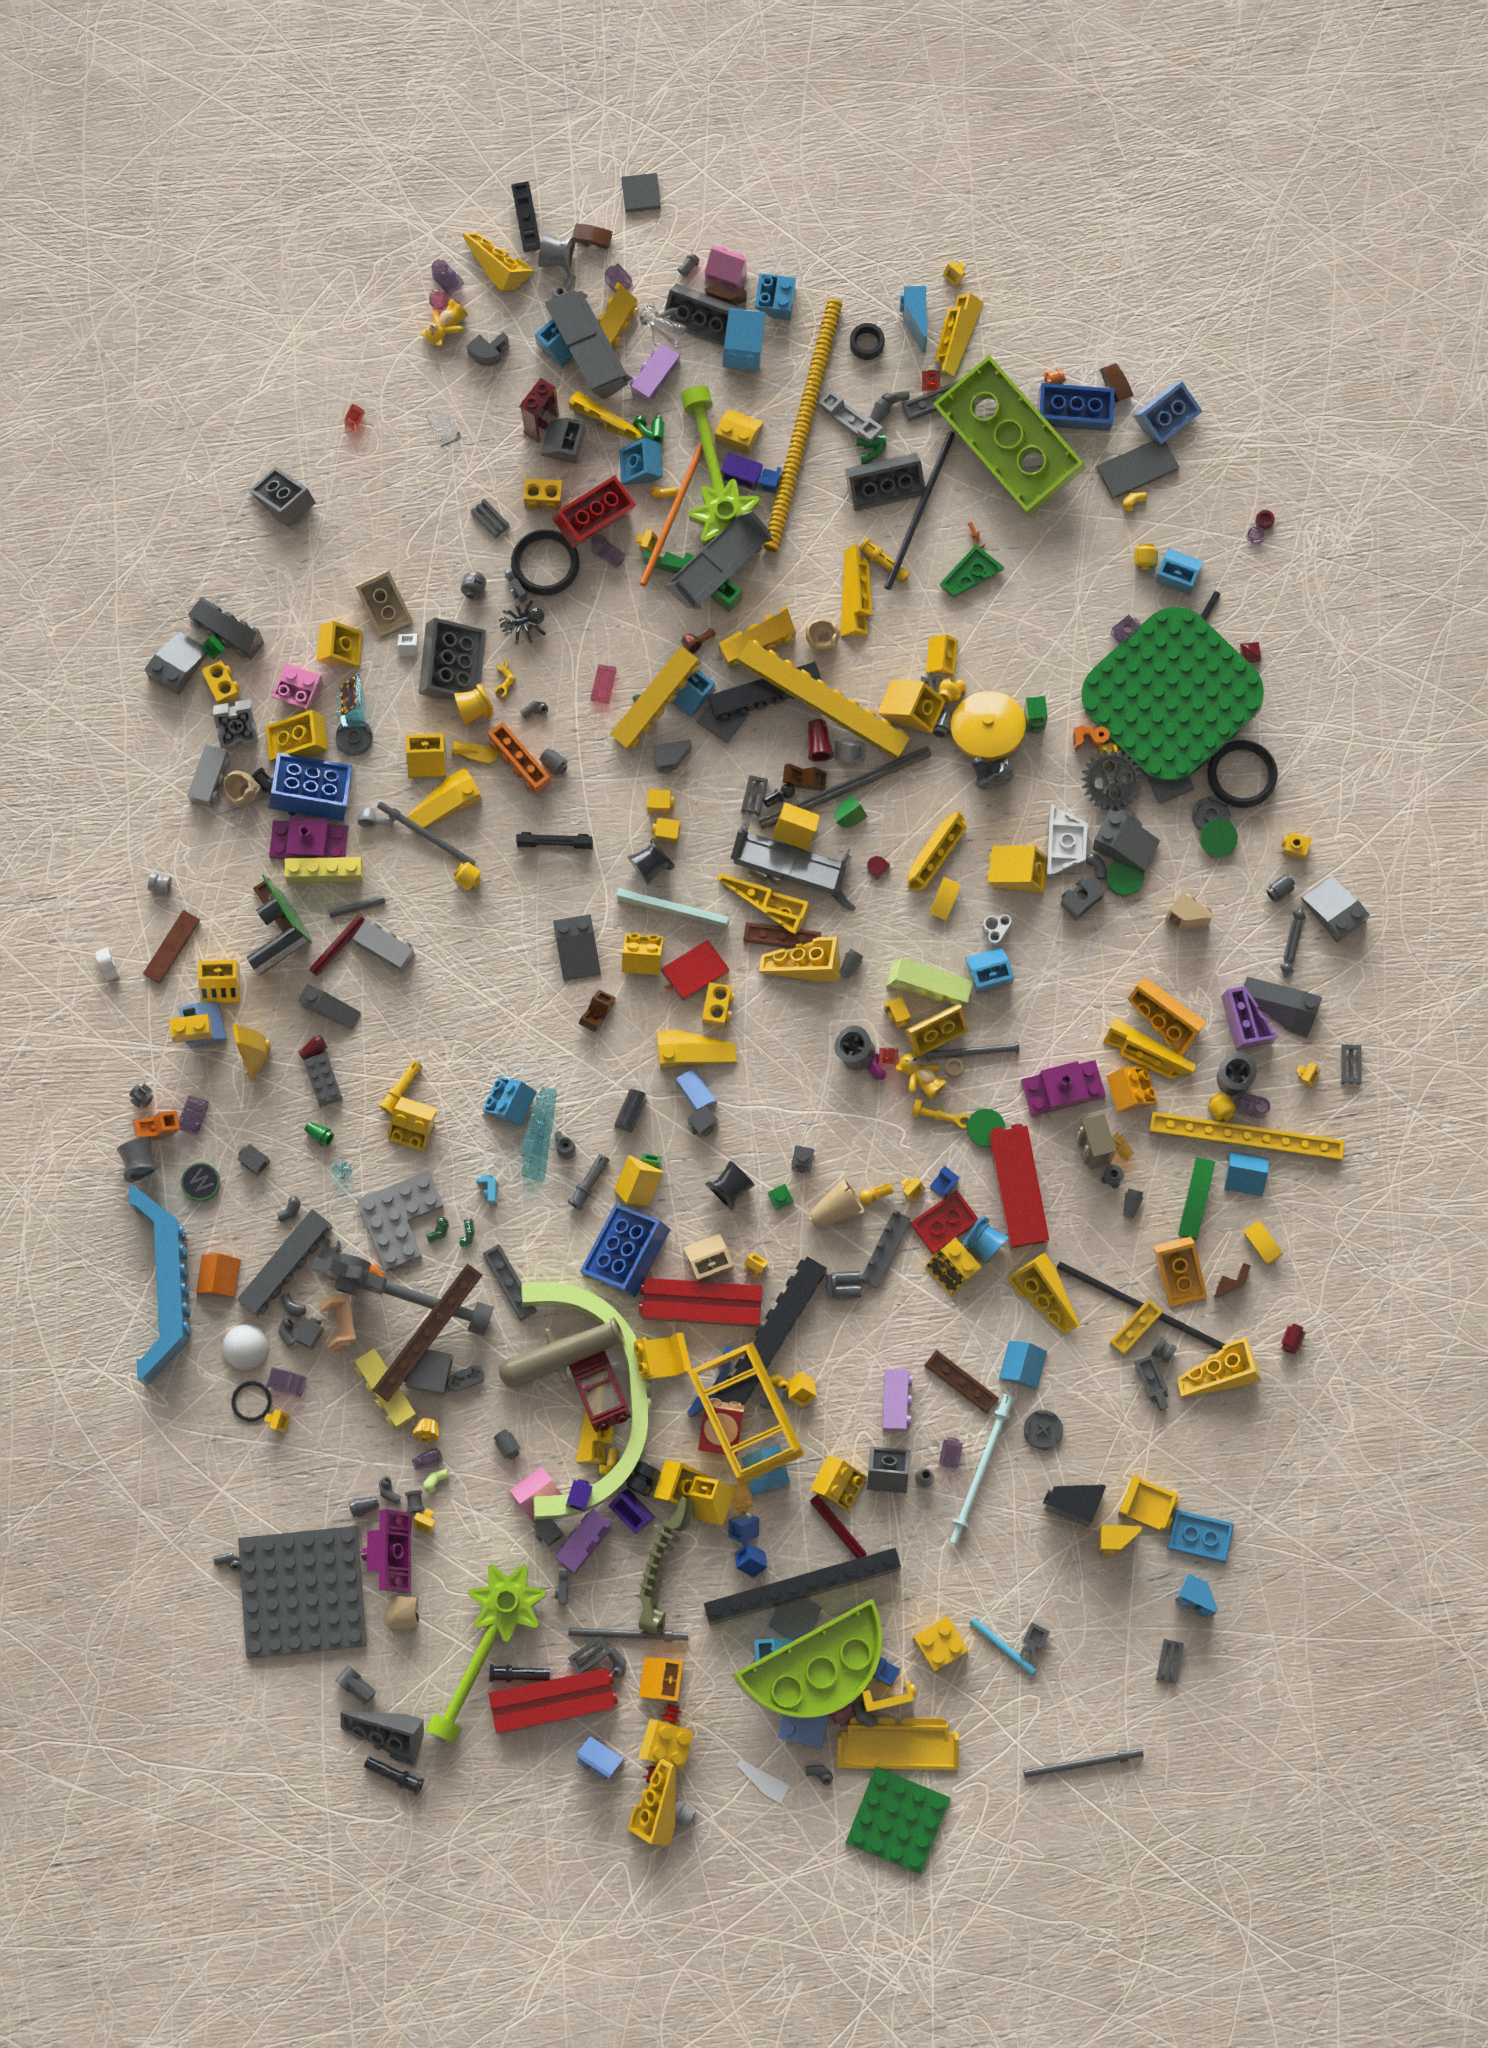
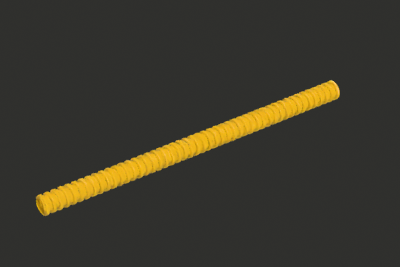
M836 299L827 300V305L825 306L826 310L824 311L819 336L814 348V356L810 363L811 366L809 367L807 382L805 383L806 387H804L803 397L801 398L800 408L797 413L798 418H796V423L794 424L795 428L791 436L792 439H790L788 454L783 466L784 470H782L783 475H781L780 485L775 497L776 501L772 508V517H770V522L768 523L769 527L767 529L771 532L769 535L773 540L766 542L763 548L770 552L779 550L778 546L782 539L781 535H783L782 530H784V525L786 524L785 520L789 512V504L791 503L795 483L797 482L796 478L798 477L799 467L801 466L800 462H802L803 452L808 440L807 436H809L808 431H810L811 421L813 420L814 410L817 405L816 400L819 398V390L821 389L827 367L826 364L828 363L827 359H829L830 349L835 337L838 318L840 317L839 313H841L843 306Z

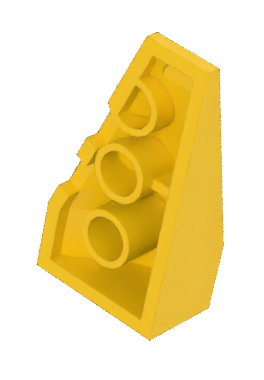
M463 768L447 776L407 818L426 829L482 801L481 794L468 771Z
M660 1759L650 1777V1785L647 1790H643L639 1805L635 1804L627 1829L650 1844L670 1845L675 1828L676 1766L664 1759Z

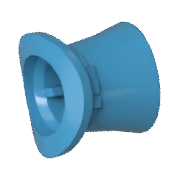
M983 1216L977 1220L963 1240L962 1245L965 1248H973L985 1264H987L995 1256L1008 1236L990 1227L988 1224L989 1219Z

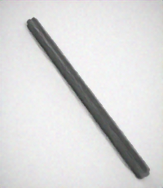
M926 746L792 805L804 810L811 809L931 756V751ZM782 809L758 820L760 827L764 829L776 824Z

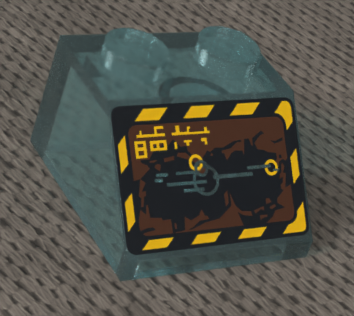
M355 674L340 686V694H337V705H340V710H337L338 721H342L343 728L366 726L364 692L360 674Z

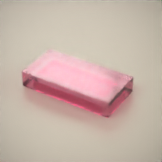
M598 664L590 698L591 701L609 704L617 667Z

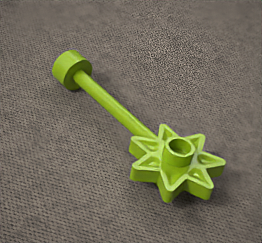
M694 386L681 393V400L684 412L695 415L713 489L705 485L702 486L701 495L704 505L690 510L688 514L690 521L704 526L701 543L707 545L742 512L754 511L759 506V497H739L737 482L734 479H731L724 487L706 411L713 406L710 391L707 386Z
M491 1564L488 1567V1586L468 1591V1595L483 1606L474 1623L475 1627L478 1629L488 1628L444 1716L441 1717L433 1714L426 1728L427 1731L455 1744L462 1730V1727L454 1722L499 1632L503 1641L508 1643L511 1641L518 1624L537 1629L540 1626L531 1607L547 1596V1592L544 1589L527 1586L528 1568L526 1565L519 1566L507 1577L495 1565Z

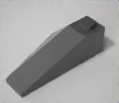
M347 1710L340 1712L341 1729L360 1740H368L374 1744L373 1747L380 1750L381 1748L390 1753L389 1757L410 1765L415 1764L424 1736L423 1719L406 1714Z

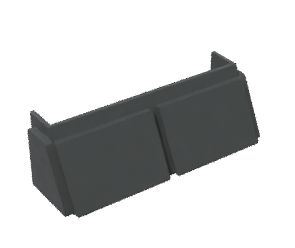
M573 290L545 302L546 308L593 393L605 400L628 385V382L633 378L625 372L586 300L588 295L582 291L576 292Z
M752 510L742 512L671 578L664 587L687 608L701 609L700 605L766 542L773 540L769 535L771 532Z
M749 818L747 823L744 822L738 830L731 855L734 864L778 878L784 876L787 881L835 895V892H840L852 858L849 855L850 849H848L841 862L749 833L748 829L751 818Z

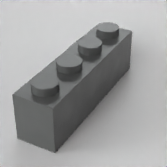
M203 597L198 600L188 614L191 620L190 623L198 629L200 627L203 628L208 636L214 635L221 640L220 642L225 647L235 649V652L242 658L247 657L251 660L264 643L259 629L256 627L251 629L248 623L242 619L238 622L233 614L229 612L222 613L220 607Z

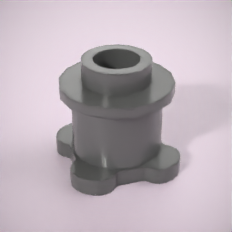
M1110 1165L1105 1169L1101 1181L1103 1184L1111 1185L1112 1188H1118L1124 1173L1119 1166ZM1115 1173L1116 1177H1112L1110 1174Z

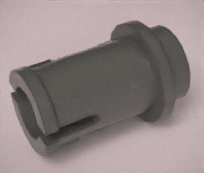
M693 253L687 255L685 262L677 269L682 276L687 277L695 265H699L700 259Z

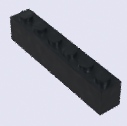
M815 662L796 667L800 671L803 669L809 672L811 678L816 681L818 679L822 680ZM761 678L709 695L708 702L715 721L720 720L724 722L731 719L733 715L743 716L751 710H762L767 705L773 703L778 705L786 699L795 698Z

